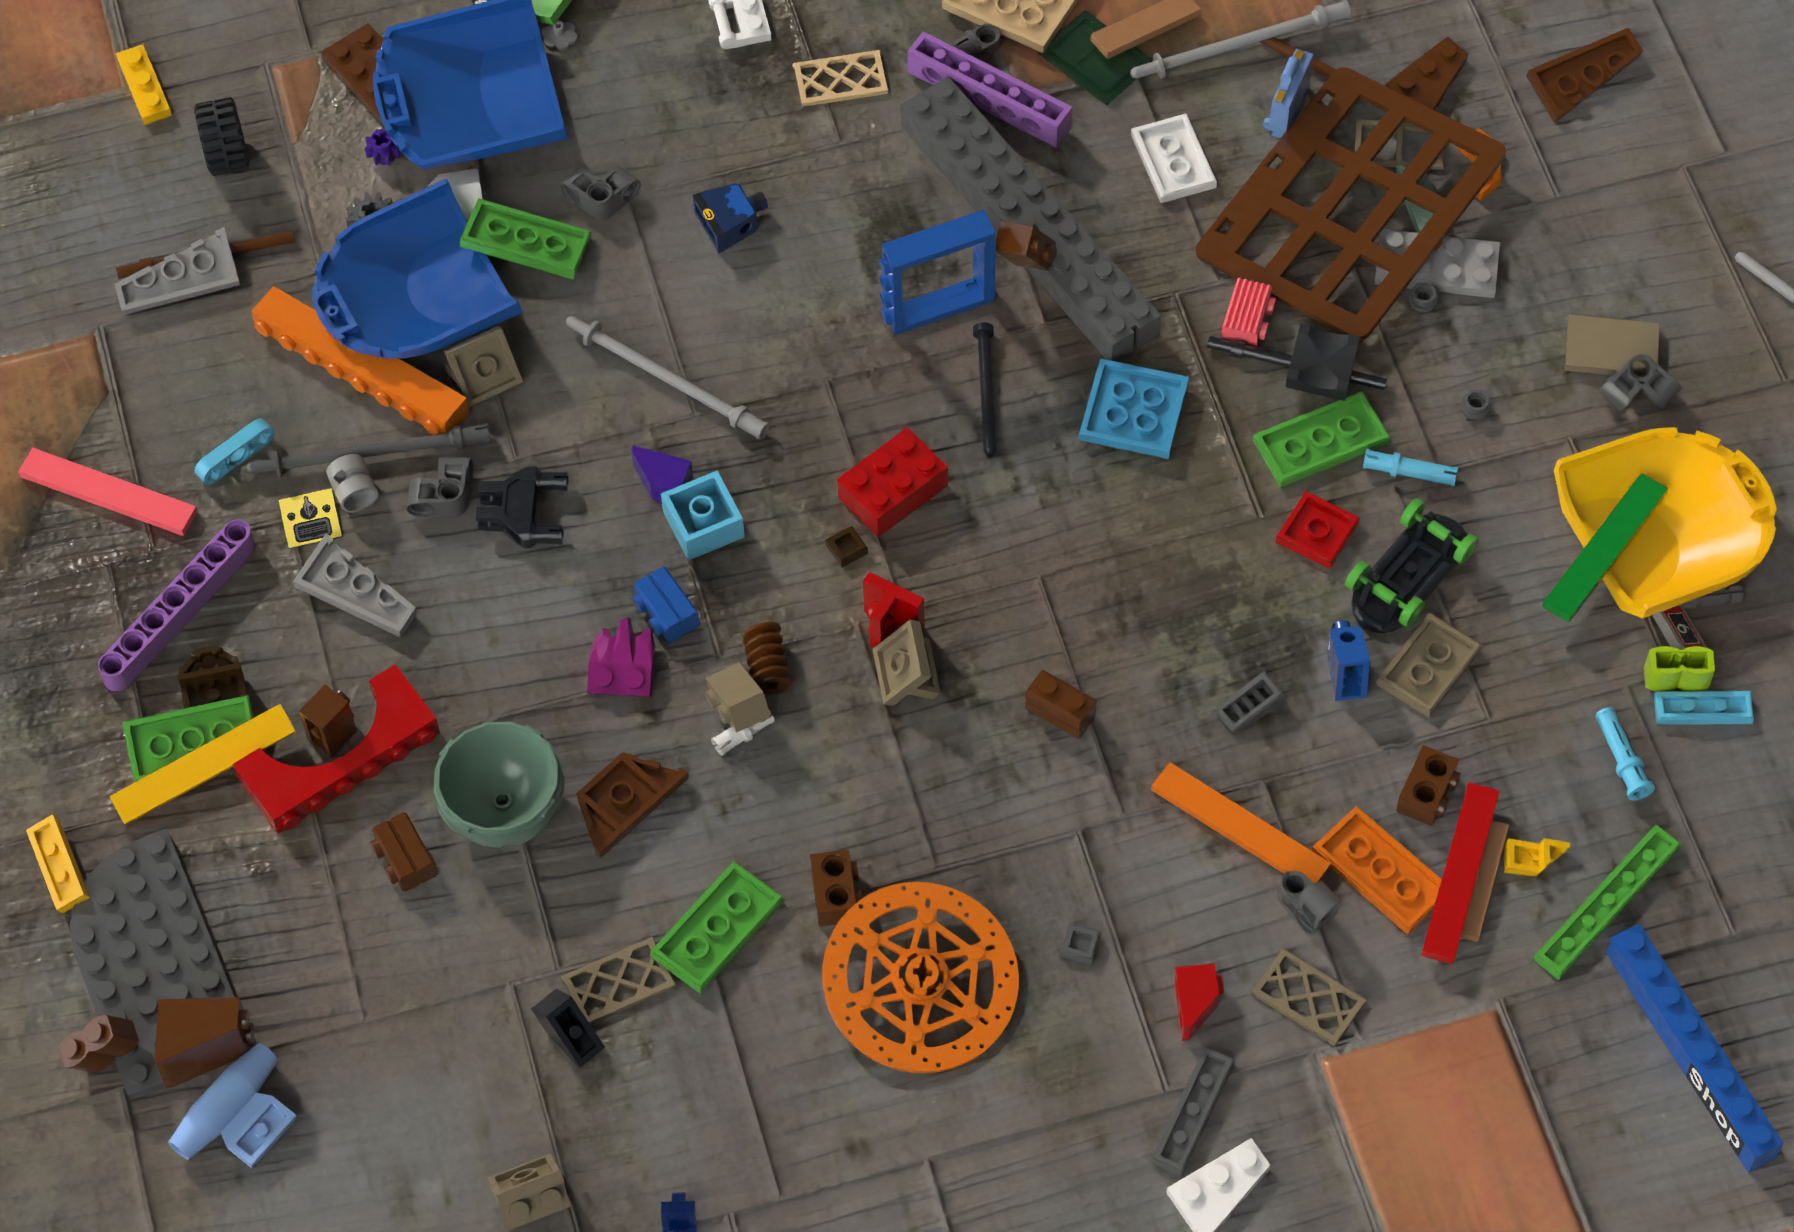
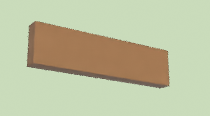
M1163 0L1092 33L1090 41L1109 59L1199 17L1201 8L1194 0Z
M1494 820L1491 822L1460 938L1475 942L1479 941L1509 824Z

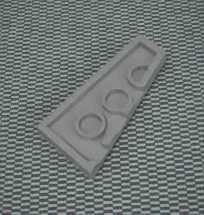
M223 227L215 231L214 235L204 240L199 239L190 244L191 247L177 254L173 253L165 257L164 261L152 267L148 266L115 283L122 314L126 315L240 285L225 228Z

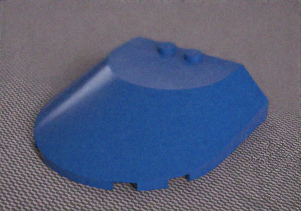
M447 179L384 207L343 230L335 238L337 243L329 253L323 252L315 269L316 281L314 287H312L314 307L326 331L347 348L361 354L379 358H408L427 354L523 312L518 300L512 299L487 255L459 247L461 236L468 222Z

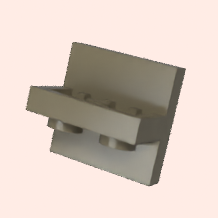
M499 326L444 351L448 364L444 365L447 374L457 383L461 395L467 398L468 407L523 382L503 330Z
M910 619L873 648L884 705L894 706L907 695L934 699L941 694L930 639L923 637L920 621Z
M550 1153L487 1177L508 1231L571 1207L563 1184L565 1183L563 1176Z

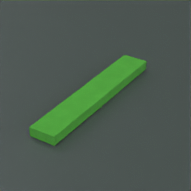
M1655 825L1535 954L1533 960L1560 980L1678 852L1682 844L1658 825Z

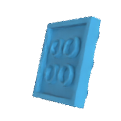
M1100 358L1080 429L1079 440L1169 459L1189 384V377Z

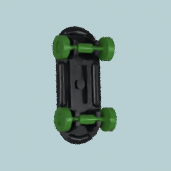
M1415 498L1407 506L1400 519V524L1406 527V530L1372 568L1370 564L1361 560L1355 565L1346 579L1345 586L1354 591L1351 606L1352 613L1357 622L1365 629L1377 633L1393 632L1402 626L1410 627L1422 612L1427 598L1458 563L1464 564L1471 557L1479 543V538L1472 533L1467 535L1464 528L1458 522L1447 516L1434 514L1431 511L1422 516L1426 503L1419 498Z

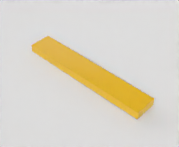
M279 704L109 797L126 826L233 768L235 762L256 749L261 748L264 751L294 735L296 731L283 707Z

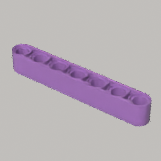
M235 519L228 522L103 654L98 661V668L103 682L109 690L121 691L126 689L251 556L255 550V542L250 526L246 521ZM244 537L242 540L234 541L237 538ZM224 559L221 562L214 563L216 560ZM197 581H203L200 584L193 585ZM177 603H182L180 606L172 607ZM156 625H162L157 629H152ZM136 647H141V648H140L139 650H137V651H131L132 649H134V648H136ZM120 669L117 673L110 674L113 670Z

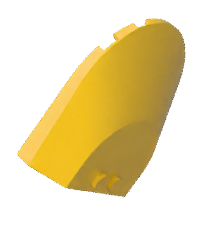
M1669 427L1638 432L1557 460L1554 474L1561 509L1583 548H1585L1641 473L1668 488L1665 497L1603 578L1605 585L1620 610L1643 619L1730 586L1746 577L1761 563L1774 539L1777 509L1767 480L1758 467L1740 450L1734 453L1720 445L1721 439L1704 432L1696 431L1695 435L1678 433L1677 428Z

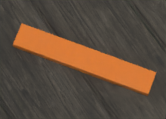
M1169 762L1152 784L1151 791L1283 874L1289 871H1299L1305 874L1313 883H1317L1323 879L1331 868V863L1171 762Z

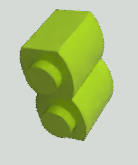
M1659 646L1650 649L1644 665L1645 688L1656 692L1671 691L1676 688L1683 691L1707 690L1710 687L1715 672L1713 650L1701 646L1688 647L1683 650L1670 646Z

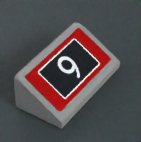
M1682 604L1652 615L1670 647L1680 650L1693 646L1707 648Z

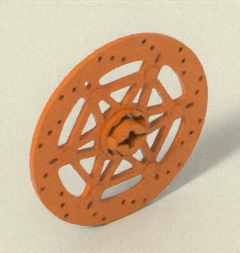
M905 882L890 885L870 893L844 914L834 928L824 953L822 985L827 1007L836 1026L844 1037L861 1053L886 1067L899 1071L938 1073L973 1061L987 1051L1001 1036L1010 1021L1017 1002L1019 971L1015 951L1008 935L998 920L982 904L967 894L951 887L929 882ZM926 900L930 901L929 908L925 906ZM914 907L917 909V919L878 934L869 927L872 922L890 912ZM938 911L946 912L961 920L976 933L980 942L973 945L967 944L936 921V913ZM854 929L860 931L862 935H859L857 932L854 931ZM922 929L928 930L930 949L918 948L917 946ZM909 930H914L909 949H905L888 940ZM936 933H939L959 947V950L938 953ZM858 944L867 951L863 990L851 993L848 987L847 967L851 950L854 945ZM882 946L900 955L895 963H892L878 947ZM991 946L994 947V949H992V950H989V951L986 950V948H988V947H991ZM960 957L967 958V961L953 970H949L945 962L946 960ZM873 958H876L890 972L889 975L875 984L871 983ZM912 959L907 965L903 978L899 979V970L902 971L908 960ZM990 961L994 975L993 994L989 1007L982 1009L975 1004L978 964ZM920 966L922 967L921 973H923V978L925 979L921 987L919 977L916 975ZM970 970L969 991L966 996L951 980L964 971ZM938 975H942V983H939L934 993L929 995L934 989ZM889 983L893 984L896 991L894 994L880 997L874 996V993ZM947 990L950 991L962 1003L963 1007L960 1008L942 999V996ZM904 1001L906 1021L896 1017L885 1009L882 1004ZM851 1003H854V1004H855V1006H852V1007H850V1008H847V1007H846L847 1005H849V1004H851ZM933 1004L953 1013L952 1016L929 1025L927 1023ZM912 1005L924 1007L918 1026L913 1024ZM867 1009L874 1010L905 1033V1042L903 1044L896 1043L882 1036L863 1019L860 1013ZM979 1019L987 1022V1025L983 1024ZM961 1020L966 1021L972 1026L970 1032L948 1044L936 1047H926L924 1044L925 1035ZM912 1047L916 1048L915 1055L911 1053Z

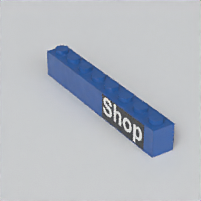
M1640 923L1612 936L1606 955L1747 1172L1749 1173L1777 1159L1784 1144Z

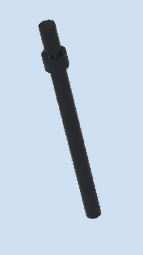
M1210 336L1207 348L1230 353L1231 357L1242 359L1244 356L1285 367L1290 366L1292 359L1291 355L1246 345V341L1238 339L1229 341ZM1353 370L1350 382L1385 390L1387 378Z

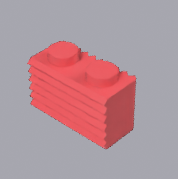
M1241 277L1237 278L1223 323L1221 339L1229 341L1238 339L1246 341V345L1257 347L1259 339L1265 340L1269 322H1265L1266 315H1273L1276 298L1271 297L1272 286L1270 284H1260L1253 280L1248 281L1247 279L1243 280Z

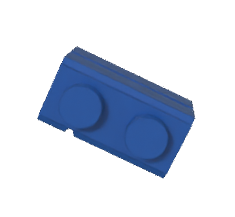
M663 566L657 569L650 576L647 575L633 585L635 596L632 597L633 603L641 614L643 612L648 614L650 620H648L649 625L656 636L662 634L665 640L671 643L680 638L684 633L687 634L700 625L698 611L666 567Z

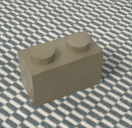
M740 662L705 678L709 688L708 691H705V695L712 709L717 707L722 722L724 724L729 722L736 733L771 717L763 691Z

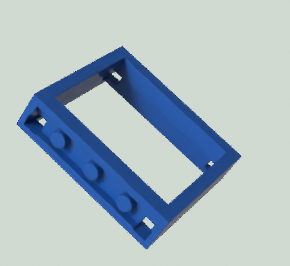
M985 210L882 244V258L879 259V265L883 274L879 275V280L883 289L880 292V298L884 308H881L880 311L884 317V324L886 326L890 325L894 334L897 335L995 301L996 232ZM973 246L972 279L903 302L902 270Z

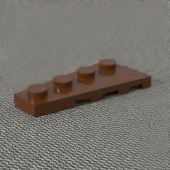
M1628 27L1530 69L1526 77L1553 122L1556 123L1639 58L1643 50Z

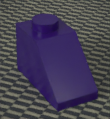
M633 445L631 449L633 466L653 500L662 504L661 493L692 481L693 471L690 460Z

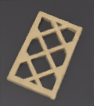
M875 50L793 63L792 67L795 70L802 107L888 94L880 56L881 51ZM862 59H875V64L871 69L858 63ZM845 62L848 64L841 73L828 67L830 64ZM816 67L818 70L809 78L801 73V69ZM853 67L865 73V76L859 83L846 77ZM823 72L835 78L828 88L816 82ZM872 77L880 82L881 87L867 89L863 86ZM841 82L853 88L849 92H834ZM810 87L823 93L821 96L806 97V92Z

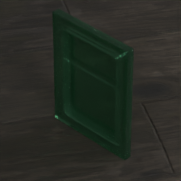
M1084 10L1053 38L1044 53L1038 51V55L1104 104L1108 105L1136 80L1131 76L1132 68L1153 62V60L1136 47L1107 59L1090 41L1092 33L1107 26Z

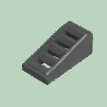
M1263 671L1218 705L1214 711L1234 735L1286 700L1283 693L1266 672ZM1262 688H1264V690L1270 696L1266 700L1259 693V690H1261ZM1253 695L1260 704L1255 707L1248 699L1249 696ZM1243 702L1250 712L1245 715L1237 705L1238 703ZM1230 708L1240 717L1237 722L1228 714L1227 710Z

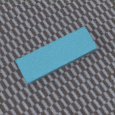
M1657 691L1654 694L1656 725L1753 724L1754 721L1751 691Z

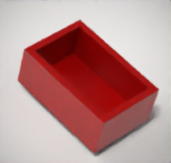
M906 427L837 479L838 498L879 538L948 486V466L914 432Z

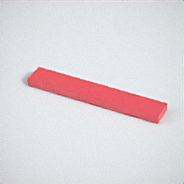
M33 447L18 471L19 476L26 480L181 536L185 535L198 512L196 506Z

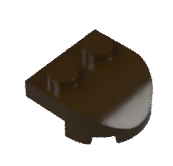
M208 646L197 649L190 654V659L184 666L179 668L178 681L181 687L184 709L248 695L245 677L238 658L225 652L221 647Z

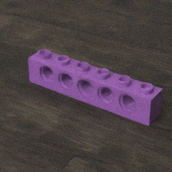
M924 31L907 51L908 73L932 85L949 77L975 107L1055 148L1058 147L1072 128V106Z

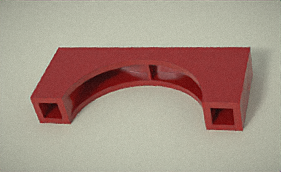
M396 664L369 680L372 695L377 704L375 719L364 739L346 755L318 766L296 767L280 763L269 757L261 748H258L233 764L238 780L277 834L294 828L304 817L312 812L317 813L323 810L333 799L350 793L357 784L365 779L376 777L383 768L393 762L403 760L410 751L420 745L430 743L440 733L436 717Z

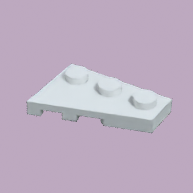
M1250 1138L1169 1186L1166 1193L1193 1232H1215L1221 1224L1223 1225L1231 1212L1242 1199H1245L1270 1169V1164L1253 1139Z

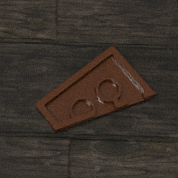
M1447 36L1388 81L1385 86L1435 110L1441 103L1448 87L1453 84L1465 65L1468 53Z

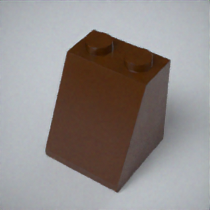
M239 997L159 999L154 1062L166 1088L175 1087L239 1059L248 1051V1043L254 1042V1024L249 1023V1011L243 1008Z

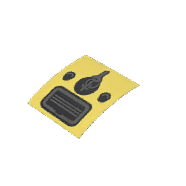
M332 488L279 500L289 548L319 542L325 534L331 538L342 536Z

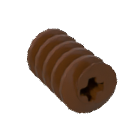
M776 622L756 624L747 629L743 634L749 675L764 694L780 693L791 685V680L787 678L789 676V669L785 667L787 665V658L783 656L785 654V647L781 645L783 643V636L779 634L781 626Z

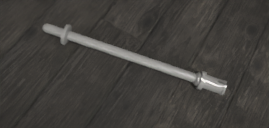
M1347 0L1325 7L1318 5L1314 7V10L1309 15L1162 59L1159 53H1154L1153 62L1134 67L1130 73L1135 79L1157 73L1160 79H1163L1166 76V70L1312 25L1320 29L1326 28L1329 23L1351 18V9Z
M573 316L566 319V325L584 336V345L589 347L596 342L728 417L730 426L735 429L741 428L759 440H762L767 435L770 423L751 414L747 407L743 405L733 407L602 333L600 322L594 321L591 325H588Z

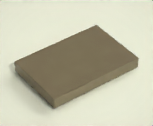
M1568 314L1564 371L1612 375L1629 359L1639 354L1650 356L1658 364L1660 323ZM1638 361L1634 362L1632 367L1634 374L1638 377H1644L1646 374L1645 365Z
M1429 613L1378 677L1376 685L1429 718L1481 652L1482 645Z

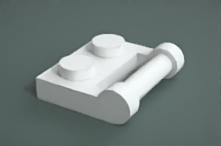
M708 0L711 10L715 13L720 31L719 42L723 49H732L772 40L762 0ZM733 8L740 33H733L731 31L725 9Z

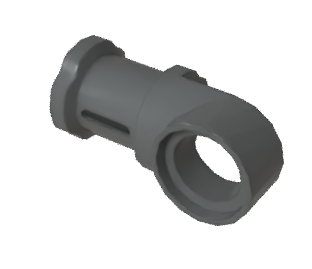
M984 24L973 30L966 31L963 37L954 42L948 41L946 43L969 55L981 52L993 53L999 49L1001 37L997 27L991 24ZM990 34L995 37V40L990 43H984L980 38L983 35Z

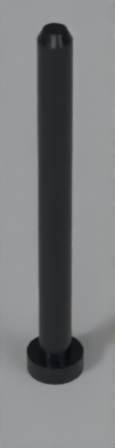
M981 322L973 326V336L978 339L983 451L987 456H992L996 451L990 338L994 336V326L987 322Z

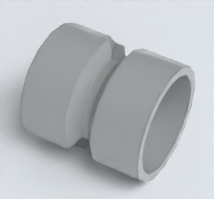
M344 455L334 460L327 467L328 479L332 488L336 490V497L342 510L345 512L362 511L373 505L378 499V490L373 479L369 476V470L363 457L360 455Z

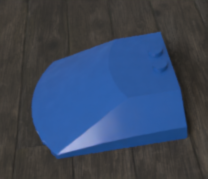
M491 0L387 27L383 35L384 41L381 49L377 50V63L375 72H373L375 102L381 121L393 143L411 162L421 169L491 157L568 139L531 0Z

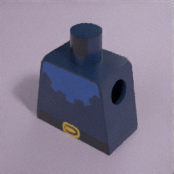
M736 183L692 195L694 213L718 254L756 232L758 229L756 213L768 208L767 200L762 192L747 197L741 186Z

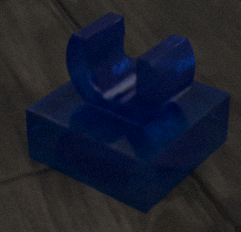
M686 1192L672 1193V1201L661 1202L663 1232H697L695 1201H686Z

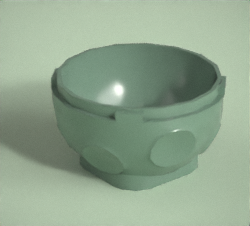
M486 722L465 730L454 740L450 739L439 753L440 757L434 771V795L438 812L449 828L474 843L497 848L520 845L545 830L546 825L560 808L565 786L562 766L553 746L543 737L541 732L527 724L522 726L513 722ZM501 800L508 801L505 805L498 804Z

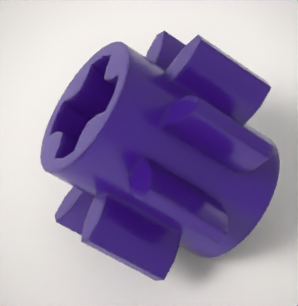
M376 129L371 137L365 138L367 147H365L366 157H373L375 165H391L395 157H401L400 150L393 143L386 130Z

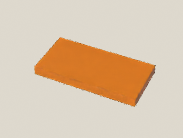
M1354 807L1312 847L1314 853L1331 863L1333 871L1407 935L1433 912L1442 879L1359 807Z

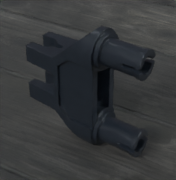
M529 466L517 471L504 481H479L478 492L481 495V504L499 505L502 507H477L476 521H478V530L504 532L523 548H532L536 543L563 545V525H536L535 513L537 494L541 490L568 491V472H541V469H538L537 466Z

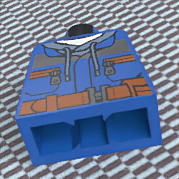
M1346 620L1336 621L1332 624V629L1329 631L1327 653L1335 701L1367 698L1370 658L1362 628L1359 626L1351 627L1350 623ZM1345 666H1353V669L1346 672Z

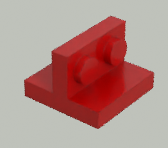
M869 571L863 580L864 612L867 613L869 618L868 633H870V646L876 647L890 636L896 628L899 629L910 619L920 621L923 632L925 629L924 598Z

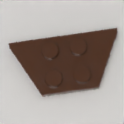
M622 752L580 789L576 796L596 855L599 858L603 857L688 780V772L681 768L678 771L661 766L660 762L649 759L641 760L635 755Z

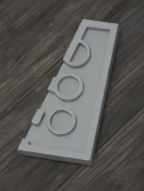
M327 534L324 535L293 580L295 588L400 638L417 615L415 606L388 584L385 585L381 582L375 573L367 567L364 568L354 559L352 554L346 549H341L334 543V539Z

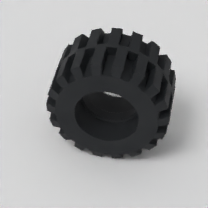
M231 96L195 104V119L210 174L217 176L248 169L249 158L236 103Z

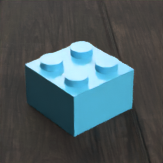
M718 470L661 493L663 513L688 561L745 537L743 518Z

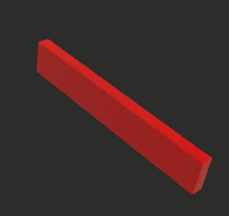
M1468 782L1421 956L1452 965L1454 963L1500 790Z

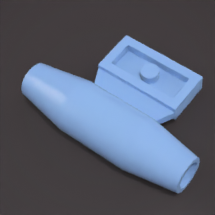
M258 1043L228 1066L189 1109L168 1142L171 1148L181 1157L189 1160L221 1134L227 1149L253 1169L297 1120L296 1114L275 1097L258 1093L278 1062L277 1056L268 1047Z

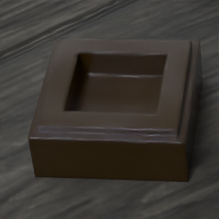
M853 526L825 540L827 548L841 568L868 554V547Z

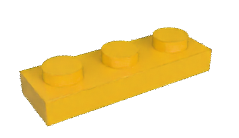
M142 44L116 53L117 60L144 125L172 116L144 45Z
M52 814L27 829L26 832L56 910L65 913L72 909L75 904L89 899L90 896L60 819Z

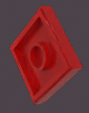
M1305 491L1277 534L1275 542L1331 569L1359 525L1360 517Z

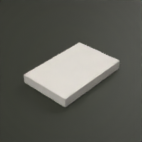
M1187 114L1131 129L1132 139L1160 203L1217 187L1215 176Z

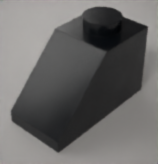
M555 989L531 1008L546 1033L579 1068L605 1048L572 996Z

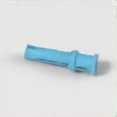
M1613 707L1604 708L1596 713L1595 718L1616 759V773L1619 777L1623 778L1628 789L1626 794L1629 800L1643 799L1655 790L1654 783L1648 780L1643 770L1645 765L1643 760L1635 756L1617 718L1615 709Z

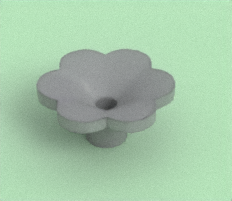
M557 20L554 25L550 24V26L542 30V36L545 38L544 45L550 49L556 48L559 51H564L568 49L569 45L577 41L575 26L570 22L564 23L561 20Z

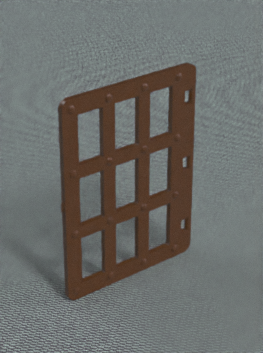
M1346 67L1338 68L1330 75L1197 243L1196 255L1199 260L1235 279L1241 277L1243 280L1247 279L1248 281L1253 280L1260 284H1270L1272 286L1271 297L1276 298L1281 303L1341 334L1355 335L1360 337V341L1365 340L1378 326L1433 252L1440 248L1443 244L1442 240L1506 157L1505 146ZM1328 93L1334 98L1326 107L1320 104V102ZM1362 99L1387 111V113L1354 153L1328 140V138L1357 101ZM1407 121L1432 135L1402 174L1398 175L1374 163L1373 160L1401 124ZM1449 143L1478 157L1449 195L1444 198L1418 185V183ZM1317 155L1343 169L1311 210L1283 197V195L1313 157ZM1276 157H1279L1283 162L1278 169L1275 170L1269 167ZM1361 177L1388 192L1358 231L1354 233L1328 218ZM1405 200L1433 213V216L1403 255L1400 256L1374 243V240ZM1272 212L1298 226L1264 268L1238 255V253L1268 214ZM1227 221L1233 226L1224 235L1218 231ZM1317 235L1343 248V250L1313 289L1308 291L1283 278V276L1313 237ZM1362 258L1389 273L1357 315L1328 300Z

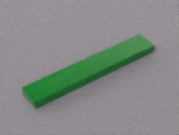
M1641 473L1544 600L1542 607L1570 623L1665 497L1668 488Z

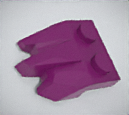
M627 617L620 620L616 636H612L606 628L601 629L593 640L590 652L587 694L651 697L656 647L651 628L643 630L640 636H635L631 618Z

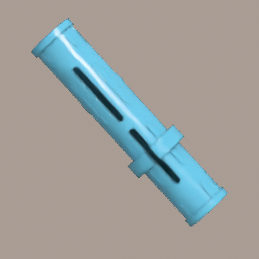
M1366 449L1363 469L1390 473L1389 476L1396 477L1397 474L1451 485L1452 487L1455 485L1458 467L1401 457V453L1397 452L1391 455Z

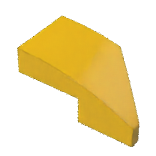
M1544 838L1539 844L1508 839L1504 843V873L1537 876L1570 848V842Z

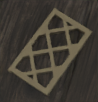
M653 937L561 976V980L565 983L570 996H572L590 1024L676 987L668 969L653 958H650L649 963L632 958L633 953L649 947L651 951L656 946ZM617 960L623 962L617 977L600 972L601 968ZM629 964L646 969L640 984L623 979ZM651 971L663 975L666 981L653 988L646 987ZM584 974L591 976L585 991L575 988L571 980ZM597 978L614 983L608 998L591 993ZM620 985L637 990L635 996L618 1002L614 1000ZM588 999L605 1004L603 1010L589 1016L586 1013L585 1006Z
M1284 948L1280 949L1275 960L1251 992V995L1336 1046L1362 1007L1367 1004V999ZM1286 958L1299 966L1300 972L1282 974L1280 964ZM1315 976L1328 984L1329 990L1311 993L1307 977ZM1302 978L1305 994L1287 997L1283 981ZM1278 982L1281 998L1274 999L1262 991L1266 984ZM1344 994L1354 1000L1356 1004L1352 1009L1340 1011L1337 995ZM1331 996L1335 1012L1316 1015L1313 999ZM1307 1000L1311 1016L1303 1017L1290 1009L1289 1003ZM1337 1019L1339 1028L1332 1035L1319 1027L1318 1021Z

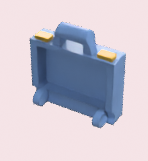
M1296 49L1285 66L1280 77L1281 83L1272 100L1270 118H1265L1262 124L1265 129L1273 131L1271 135L1273 137L1281 139L1299 112L1310 87L1313 62L1312 53Z

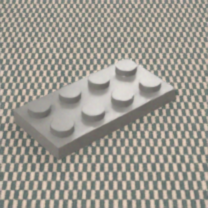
M1383 229L1379 236V245L1402 256L1419 233ZM1445 236L1440 248L1433 252L1407 286V288L1412 289L1419 283H1428L1437 292L1494 298L1500 242ZM1376 266L1374 285H1380L1389 272Z

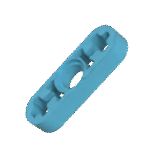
M263 418L252 421L204 456L197 463L195 474L207 485L217 482L266 446L272 440L275 430Z

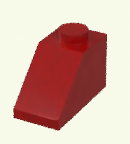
M1215 963L1175 967L1174 985L1182 1041L1190 1040L1217 1008L1219 995L1224 994L1222 975H1216Z

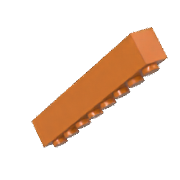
M274 286L251 311L255 324L254 327L261 335L276 339L285 349L300 353L309 363L324 367L333 377L348 381L361 393L367 392L375 397L381 405L385 407L391 406L399 411L405 419L409 421L415 420L433 435L449 433L451 429H454L455 425H461L470 414L465 396L399 358L373 357L347 348L326 331L320 322L316 310Z

